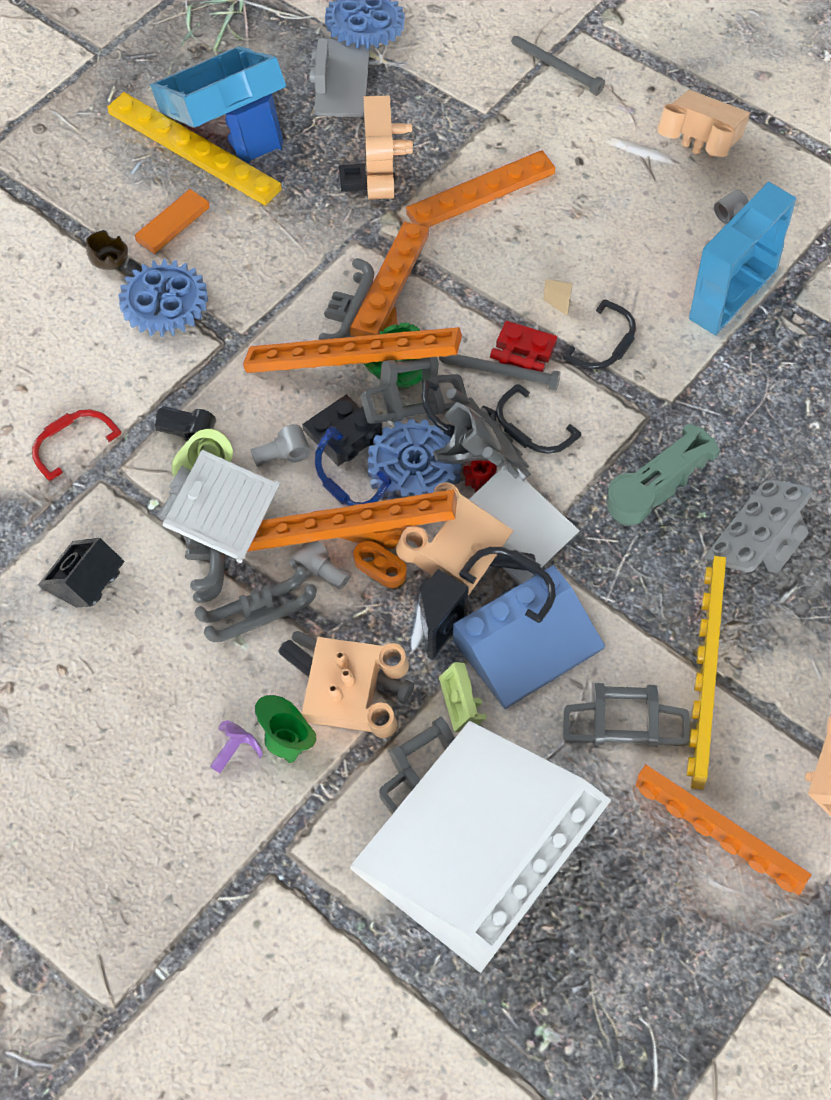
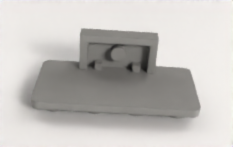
M318 38L317 49H312V64H315V67L310 69V82L315 83L314 112L317 116H364L363 96L367 95L370 47L366 49L365 45H361L359 48H356L355 43L346 46V40L338 42V39Z
M765 480L706 553L705 558L707 562L712 564L714 556L726 557L725 567L752 572L763 560L769 572L778 573L809 533L800 511L813 495L811 487L775 480Z

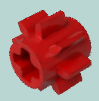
M471 461L470 466L463 467V475L466 476L465 486L471 485L476 493L497 473V465L490 461Z

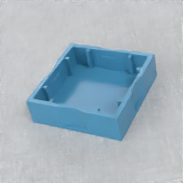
M237 46L193 67L150 84L160 113L195 128L286 87L277 57Z
M768 181L703 248L689 315L691 321L716 336L737 314L741 307L778 270L796 197Z

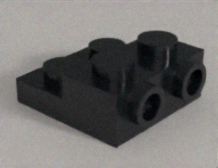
M347 394L302 424L303 431L337 466L346 461L353 460L367 446H373V439L376 435L382 436V423H368L363 406L360 408Z

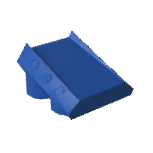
M272 93L226 113L225 121L231 131L228 135V142L236 151L237 158L250 164L251 160L275 149L282 150L283 138Z

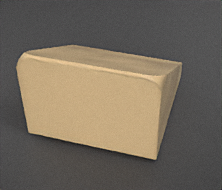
M546 279L543 300L563 314L568 315L573 284Z

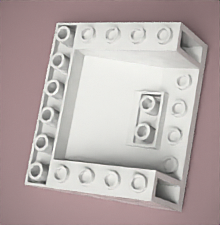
M469 721L356 858L350 869L481 973L575 847H577L599 818L611 799L585 779Z

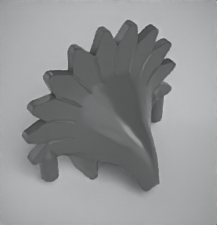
M450 388L446 395L455 404L446 413L445 417L454 424L455 429L449 443L445 447L433 451L436 461L452 465L476 460L491 461L500 466L502 470L505 471L507 469L515 479L519 477L522 481L526 480L531 475L527 469L529 465L521 457L523 453L512 444L513 439L504 433L501 425L497 421L492 420L484 408L480 409L471 397L468 399L461 391Z

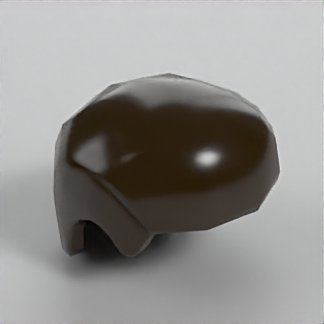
M106 230L92 233L86 238V253L93 266L103 270H114L121 267L127 260L128 246L122 241L120 236L111 238Z

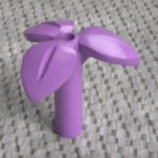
M229 720L220 723L218 729L225 731V735L230 738L210 765L212 769L221 773L240 744L243 743L251 745L259 759L262 757L261 747L251 733L246 732L241 726Z

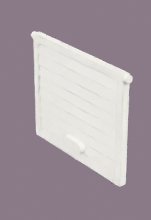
M202 450L162 526L237 559L238 563H242L280 482H273Z
M502 469L498 471L468 499L514 530L504 544V548L534 554L536 562L541 564V568L580 531L526 480L522 481L519 477L515 479L507 469L505 471ZM503 568L519 584L534 576L529 571Z

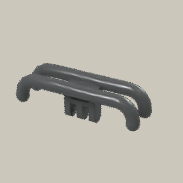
M356 258L352 262L355 269L363 272H356L353 275V280L360 283L355 296L337 291L333 292L332 300L329 301L324 316L328 319L342 322L339 331L334 334L321 333L318 338L319 340L355 337L350 335V327L373 284L375 274L373 267L367 261Z
M187 537L186 548L188 550L185 551V558L187 560H210L208 575L203 579L192 580L190 583V588L196 591L193 594V600L197 603L209 602L215 599L222 591L225 554Z
M300 565L296 567L294 576L271 587L267 585L261 587V591L257 592L254 590L250 592L249 596H239V600L217 609L206 611L202 606L197 607L194 612L195 616L200 622L213 623L239 612H242L245 620L221 630H215L213 626H207L204 629V636L211 642H223L307 607L316 598L317 589L313 584L307 585L304 594L295 600L275 608L272 602L273 598L296 589L305 581L307 576L306 567Z

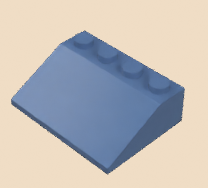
M554 565L545 571L550 575L555 584L556 598L552 608L541 623H537L525 616L528 609L538 614L548 597V587L545 581L537 574L453 624V642L504 709L509 708L605 649L603 641L574 590Z

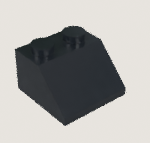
M101 538L75 540L70 543L38 586L76 608L91 607L101 599L103 595L101 592L106 585L118 577L120 574L119 568L125 561Z
M437 569L432 577L427 576L419 588L420 620L427 657L431 660L436 657L453 635V624L466 617L468 611L469 587L440 569Z

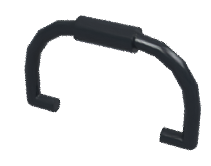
M606 299L602 300L596 308V312L601 314L605 307L619 312L629 322V332L621 339L612 352V356L605 361L591 363L572 356L575 347L571 345L563 354V359L590 370L603 369L612 365L617 360L622 359L635 340L636 322L634 317L622 306Z
M425 379L422 382L423 408L435 426L443 430L445 435L452 437L455 426L442 422L434 414L430 406L429 388L437 391L439 385ZM483 405L481 409L484 408L491 419L496 421V411Z
M516 384L497 402L496 415L498 422L504 428V432L524 448L528 447L535 452L545 454L557 453L568 448L582 435L578 429L569 424L566 430L572 435L561 444L551 447L537 445L512 423H508L503 415V407L508 399L517 392L524 397H527L530 392L520 384Z
M487 547L478 550L469 558L459 572V575L472 584L475 583L477 578L468 572L480 558L489 554L507 556L510 561L532 574H538L548 587V597L538 614L528 609L525 616L537 623L543 621L552 608L556 593L553 580L541 568V564L517 550L512 551L504 547Z

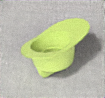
M199 430L186 442L173 459V477H175L182 465L191 470L202 450L231 462L233 455L231 442L218 430Z

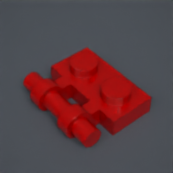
M506 320L496 341L497 348H492L490 358L498 360L502 364H511L521 368L544 372L545 363H548L552 356L558 336Z

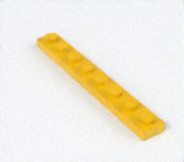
M123 92L107 106L108 113L264 206L282 190L281 183L126 92Z
M714 556L711 567L706 566L704 573V584L709 585L708 593H703L701 610L706 611V619H701L699 627V637H704L703 646H698L696 664H702L701 673H696L694 691L699 692V700L693 701L691 719H696L697 722L696 729L691 728L689 747L694 748V756L688 757L686 776L692 777L691 788L700 790L704 789L708 778L726 557Z

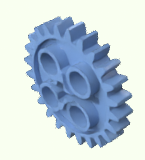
M334 0V2H329V7H326L325 25H327V31L331 32V37L338 36V42L346 40V46L352 43L356 44V48L365 45L366 49H369L372 44L376 48H379V43L387 46L388 40L395 42L396 36H401V31L404 30L405 13H403V7L398 6V1Z
M163 259L161 265H157L155 261H152V267L150 268L142 264L143 271L132 270L134 278L125 277L126 285L120 286L122 293L118 294L121 313H123L124 320L130 322L131 328L138 326L139 333L148 329L150 336H153L156 331L160 332L161 337H164L166 331H170L172 336H175V329L179 328L182 332H186L185 325L188 324L194 327V318L202 319L201 311L207 310L206 283H203L202 275H197L195 268L188 271L187 263L178 267L177 260H174L171 265H167L166 259Z

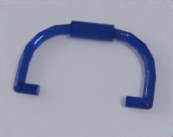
M330 426L320 440L315 452V468L318 477L323 482L322 486L342 505L353 506L378 502L392 483V480L383 471L380 470L376 474L383 481L376 494L365 502H355L350 499V496L324 473L322 453L332 435L338 441L343 438V435L335 427Z

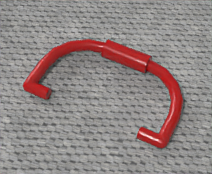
M88 409L78 410L71 414L66 413L46 426L44 431L36 438L32 446V459L46 479L51 481L62 474L63 471L58 467L50 472L39 457V448L47 437H52L74 422L73 420L86 416L99 418L113 431L105 436L108 442L120 436L122 431L108 416L96 410Z

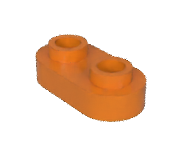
M363 541L355 547L353 551L354 564L360 571L388 588L398 587L405 582L407 567L405 562L398 556L373 541ZM368 557L373 559L370 562L364 561V559ZM389 573H395V574H397V575L394 576V577H389V576H388Z

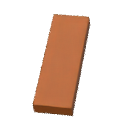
M189 189L134 235L136 242L153 254L157 253L210 208L209 201Z

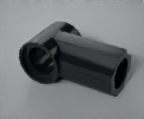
M163 406L159 408L156 414L155 429L156 431L183 437L187 442L199 430L213 429L216 418L212 413L204 409H195L191 413Z

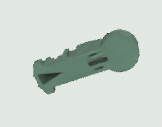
M688 424L682 429V438L637 472L625 473L615 477L609 485L606 499L607 509L612 518L626 526L637 525L643 522L650 515L654 507L664 503L675 494L676 487L687 485L689 475L694 472L695 468L703 469L709 459L713 461L719 456L720 450L715 438H712L703 428Z

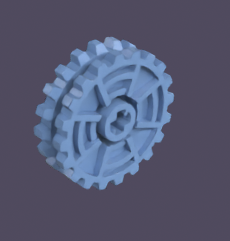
M408 419L407 424H402L400 421L394 422V428L391 429L387 426L383 428V435H376L373 439L375 446L369 447L368 455L370 457L367 458L369 467L368 477L372 478L370 480L372 489L378 488L377 496L380 499L386 497L388 498L387 500L433 493L435 487L440 483L447 482L455 485L460 482L461 464H443L437 462L433 455V451L445 447L452 437L445 435L435 425L430 426L428 420L416 423L414 419Z

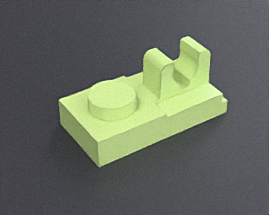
M454 662L439 677L453 730L454 732H460L469 721L480 725L487 716L477 712V708L482 704V700L480 698H473L471 680L465 663Z

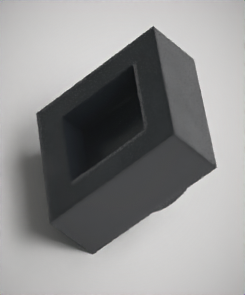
M365 163L339 165L341 192L367 190Z

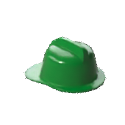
M265 695L258 699L255 704V715L265 731L264 742L268 751L284 758L288 763H292L303 750H308L314 746L317 741L316 733L292 702L277 695Z

